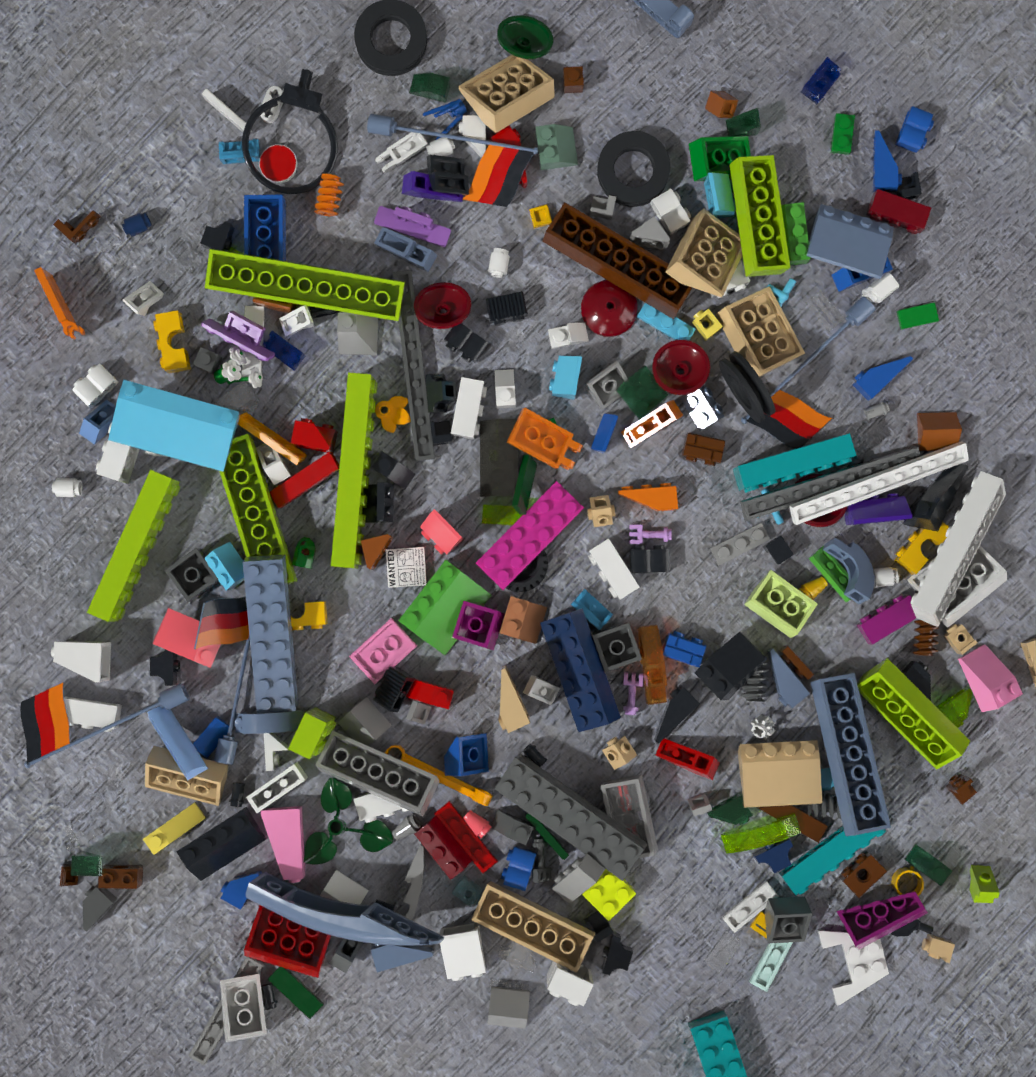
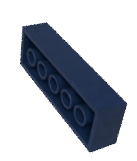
M583 608L541 622L540 624L578 733L608 725L620 719L621 716Z

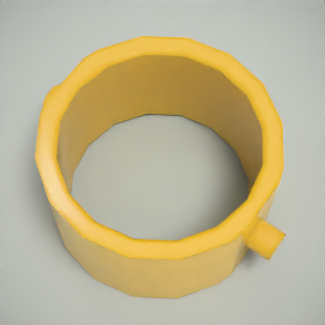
M910 866V868L903 867L895 871L891 884L897 894H904L899 891L897 885L900 876L908 872L914 873L918 880L917 887L912 892H916L918 896L922 893L924 881L921 875L914 870L913 866Z

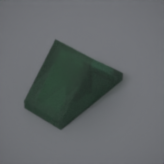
M758 108L727 119L728 137L757 135L761 128Z
M80 851L72 855L71 876H102V856L86 851Z

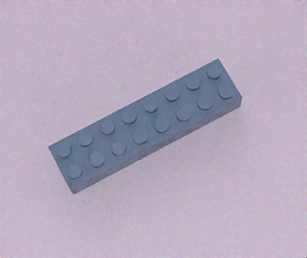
M285 555L246 557L243 561L257 713L296 711L298 693Z
M855 673L810 682L845 836H854L891 828Z

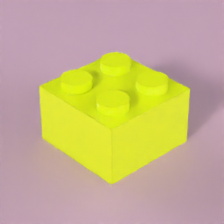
M605 869L598 881L582 895L610 921L636 895V892L625 879L622 881Z

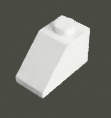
M463 115V122H459V134H463V137L486 140V125L478 115ZM465 141L481 158L486 151V144Z
M514 369L495 370L497 409L516 408Z
M265 443L256 447L263 469L274 485L291 476L280 453Z

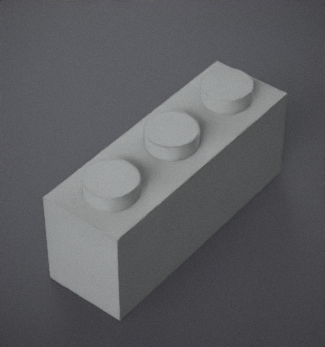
M589 854L582 858L578 857L572 865L569 864L565 868L563 873L560 872L555 877L554 881L556 883L552 890L570 904L598 881L605 868Z

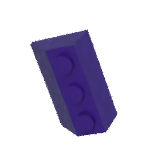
M899 493L887 494V498L881 499L880 495H875L868 498V500H862L847 506L845 512L846 525L899 521L912 518V513L905 496L899 497Z

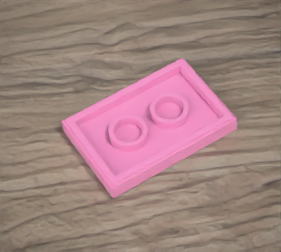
M391 618L349 657L375 685L383 678L385 671L390 666L395 667L418 645Z

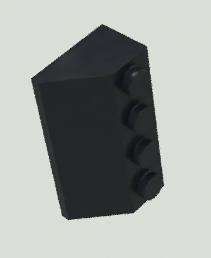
M245 807L176 852L185 867L202 881L265 841L266 837L247 807Z

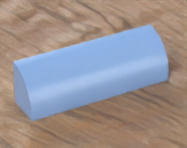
M159 706L147 712L150 722L187 781L208 769L171 709L167 710Z

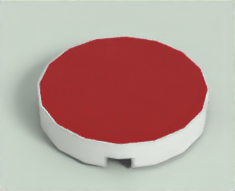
M284 145L268 147L263 151L259 160V167L264 177L269 181L280 184L294 177L298 165L295 154Z

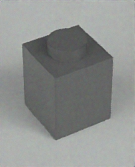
M200 347L193 365L214 375V371L218 369L222 357Z

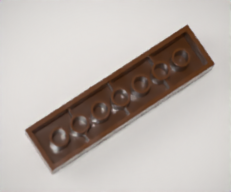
M565 202L545 232L542 242L672 319L675 318L693 288L679 283L665 272L669 265L667 262Z

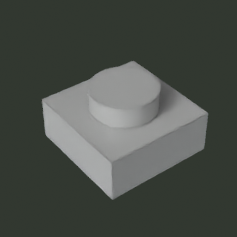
M413 700L406 718L425 724L431 706Z
M706 794L688 799L694 816L712 811Z

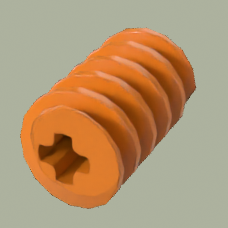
M322 174L321 178L323 180L319 183L322 188L318 189L320 195L316 198L319 203L315 204L317 210L314 212L328 217L338 216V213L333 211V209L340 207L335 204V201H341V198L336 195L343 193L338 187L344 186V183L340 182L341 178L336 175Z

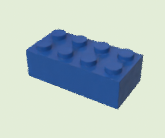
M244 195V254L286 261V200L283 195Z

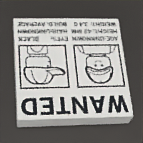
M424 547L386 549L388 588L424 586L427 584Z

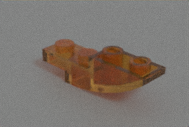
M658 626L638 627L646 703L648 705L667 702L665 688L667 686V677Z

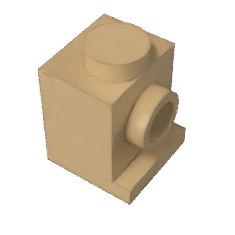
M962 624L951 625L946 629L947 633L943 635L957 654L963 655L977 644V641L973 639ZM960 634L963 636V640L961 642L958 640V636Z
M927 934V937L923 939L921 948L929 953L928 956L935 959H940L941 957L945 962L950 963L955 944L950 940Z

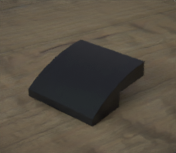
M431 154L427 156L428 174L434 192L469 195L468 176L464 174V159Z

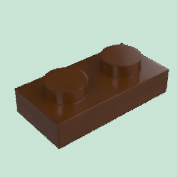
M783 646L779 650L782 653L780 657L788 665L791 663L796 668L793 671L800 679L804 677L809 680L814 675L788 646Z

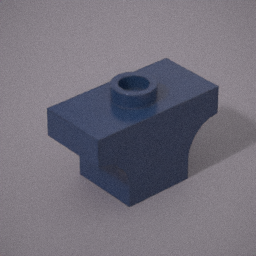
M786 836L776 842L772 840L766 843L764 848L752 854L758 864L767 863L770 869L776 873L792 865L788 858V852L793 845Z

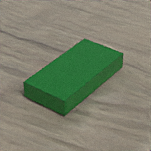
M935 302L896 312L900 330L939 321Z

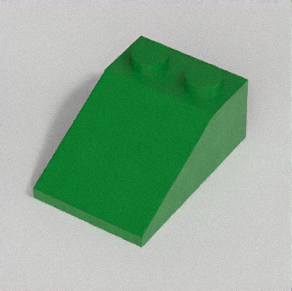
M748 136L701 137L689 143L694 182L705 181L708 173L712 172L729 174V178H731L729 165L738 157L751 156Z

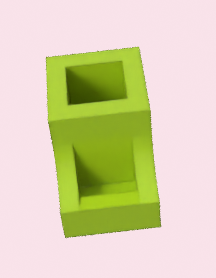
M971 865L969 890L973 902L993 903L994 898H999L1000 892L991 867Z

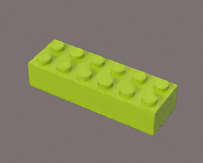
M774 155L738 157L729 166L746 277L782 274L790 269Z
M888 658L865 672L857 682L859 693L936 770L962 756L971 742Z

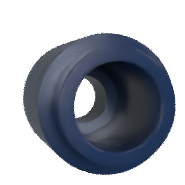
M139 212L123 219L124 224H122L126 235L130 234L131 237L149 230V227H152L146 212L142 214Z

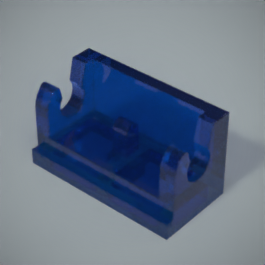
M827 57L804 85L801 93L817 105L841 75V68Z
M272 330L268 341L263 342L264 348L274 352V357L295 371L305 358V354Z

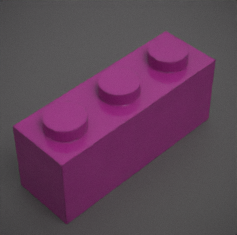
M900 594L892 599L893 603L888 606L883 604L876 609L877 612L873 615L867 614L859 619L861 622L856 625L868 644H875L916 619L911 606L912 598L910 595L903 596V594Z

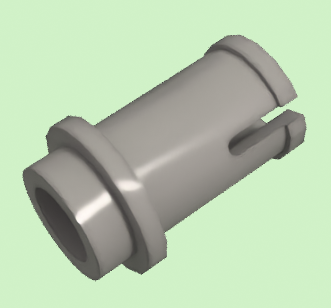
M879 401V404L863 409L864 414L867 415V420L882 414L885 416L890 412L886 401Z

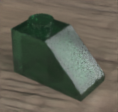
M434 73L414 74L409 94L446 103L451 85L450 77Z
M740 793L713 806L712 811L706 812L711 818L734 825L738 823L743 825L750 820L749 817L753 816L748 807L744 808L743 797Z
M917 844L912 847L904 860L940 886L943 885L952 872L950 868Z

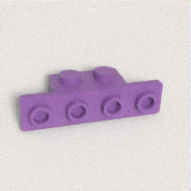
M379 206L374 220L375 225L444 248L447 246L451 234V229L434 224L430 215L423 212L419 214L413 213L412 209L405 206L401 208L396 207L395 210Z
M235 311L229 312L225 325L213 319L205 320L201 324L207 332L217 334L225 342L239 346V349L252 353L261 361H268L275 356L274 352L260 345L266 328Z

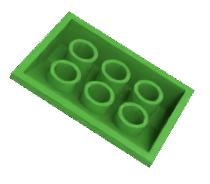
M445 560L398 621L443 655H446L458 640L452 638L463 601L484 606L492 595L449 561Z

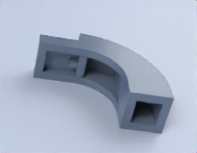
M833 538L825 543L823 550L839 560L848 572L849 580L844 595L858 604L869 600L874 589L875 579L872 564L866 553L854 542L846 545L842 540Z
M303 710L270 713H236L235 733L260 734L296 731L303 718Z

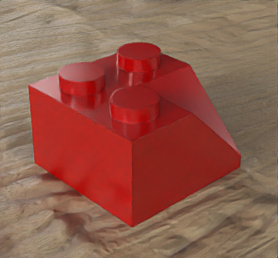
M301 418V421L295 420L291 444L300 448L326 453L332 452L334 454L338 433L337 430L333 429L334 426L322 424V427L315 425V422H312L313 420Z

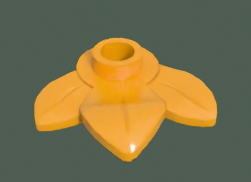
M394 396L389 401H380L376 405L375 414L381 419L382 427L386 431L394 433L396 425H405L411 422L408 412L404 409L408 404L407 398ZM387 407V413H382L381 408Z

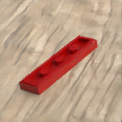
M328 452L269 493L278 509H281L337 472L340 465L334 454Z
M450 801L434 813L482 874L498 862L482 840L474 834Z

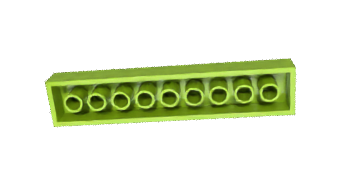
M218 249L209 250L205 289L399 321L405 281Z
M348 372L331 558L332 567L358 569V565H362L363 555L360 553V546H362L361 540H364V535L361 534V530L366 524V516L362 512L363 508H367V496L364 495V489H368L369 477L366 474L367 470H370L371 458L368 457V451H372L373 440L370 437V432L374 431V420L371 417L372 413H375L376 407L373 394H377L378 383L371 374Z

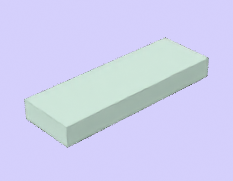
M793 942L768 944L749 982L767 992Z

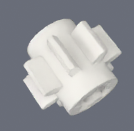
M760 714L751 722L753 725L751 731L758 738L764 737L766 740L776 731L773 729L775 723L769 716H762Z

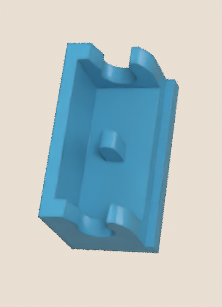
M258 139L249 141V153L252 162L260 160ZM242 141L219 142V159L222 164L245 163Z
M586 589L571 603L576 610L583 608L586 619L598 630L613 615Z

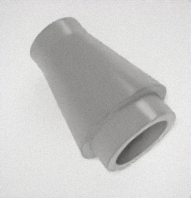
M408 815L392 831V835L399 841L416 833L421 828V823L415 815Z

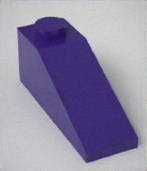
M411 171L403 176L402 194L463 202V195L434 192L429 174Z

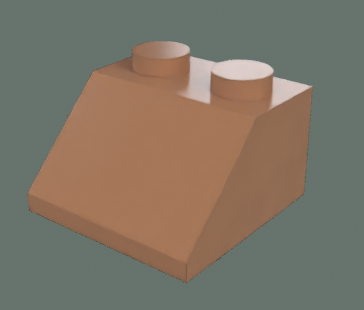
M511 596L500 634L536 644L541 630L540 623L544 620L547 607Z

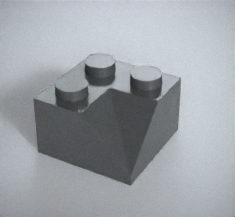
M201 548L193 549L165 570L187 602L194 601L218 581L217 576L208 566L205 560L206 555Z
M628 622L592 635L605 672L642 660Z

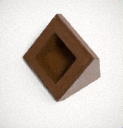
M62 865L61 887L78 885L79 865Z

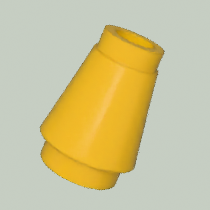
M821 576L802 584L798 590L814 600L828 586V583Z

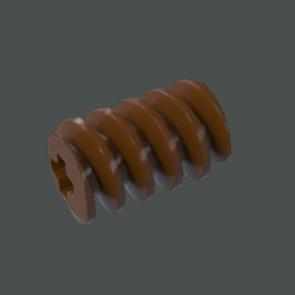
M920 619L914 621L920 627L914 629L915 632L919 633V635L914 636V639L918 640L919 643H915L913 646L919 650L914 651L913 654L934 656L932 653L938 652V649L933 646L939 642L933 640V638L938 637L939 634L933 632V630L939 629V626L936 627Z

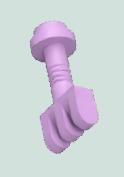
M629 525V529H637V532H629V536H637V540H629V544H643V538H664V542L672 540V529H668V527H664V531H643V525Z
M624 672L623 685L629 686L627 706H623L625 715H636V712H638L639 708L635 707L636 687H643V673H639V681H636V673H632L631 680H628V672Z

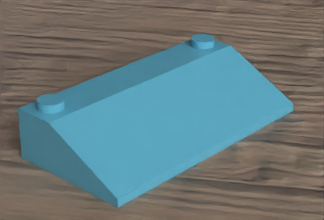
M123 380L108 440L224 472L240 418L239 411Z

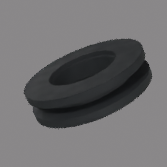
M400 0L377 1L368 6L356 22L354 30L355 45L361 60L372 71L385 76H398L414 69L423 59L427 48L425 23L419 12L408 3ZM386 21L400 22L410 32V41L406 49L395 55H386L377 51L372 44V35L376 27Z
M641 131L623 132L609 140L601 151L597 166L598 181L604 193L608 197L609 195L615 196L616 203L628 207L643 206L658 197L663 192L670 175V159L665 147L657 138ZM625 152H641L651 161L653 167L652 177L643 186L629 187L621 183L616 177L614 170L615 162Z
M734 351L729 355L730 361L726 358L719 361L721 373L743 409L754 421L760 423L765 419L764 413L768 416L775 413L774 403L753 367L740 353Z

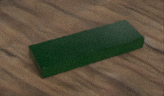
M523 455L512 506L520 515H526L537 469V463L530 455Z
M526 812L525 817L562 860H565L569 856V852L543 823Z
M279 966L268 978L309 1019L324 1004L286 968Z

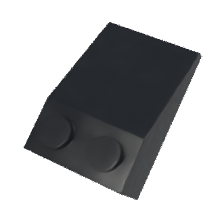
M738 632L712 654L696 670L695 674L720 700H729L767 658L741 632Z

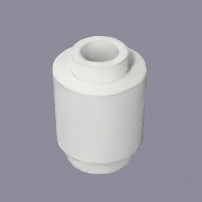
M444 137L436 139L426 146L429 155L449 156L453 154L452 149H455L452 139Z
M494 248L488 268L491 276L502 278L503 275H507L510 259L508 250Z
M56 478L52 483V492L55 493L56 497L81 496L82 481L76 478Z
M884 567L873 569L874 588L894 586V584L899 582L896 568Z

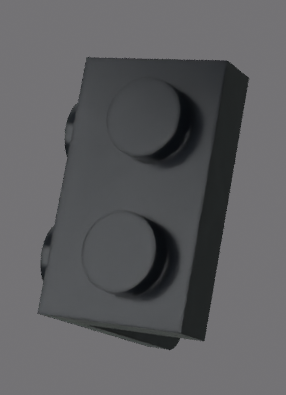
M377 482V484L368 485V489H364V495L367 496V508H363L362 512L366 516L365 523L394 522V484Z

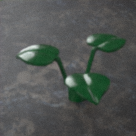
M330 777L321 793L323 809L327 813L336 811L334 820H331L328 824L330 837L324 832L311 834L305 844L304 863L318 865L332 860L337 853V845L332 842L333 836L341 835L345 831L362 833L360 844L369 852H378L393 843V836L387 825L380 820L365 822L364 830L348 828L345 821L339 819L340 810L347 809L352 802L351 790L342 782Z

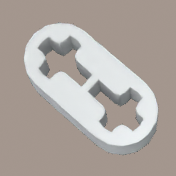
M277 86L270 87L262 104L273 99L271 95L276 94V92L281 96V88ZM278 102V106L271 108L273 115H269L268 118L265 113H262L260 115L262 120L266 123L276 121L283 103Z

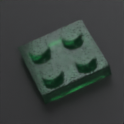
M645 365L615 390L639 420L668 396V393L657 384L653 374Z

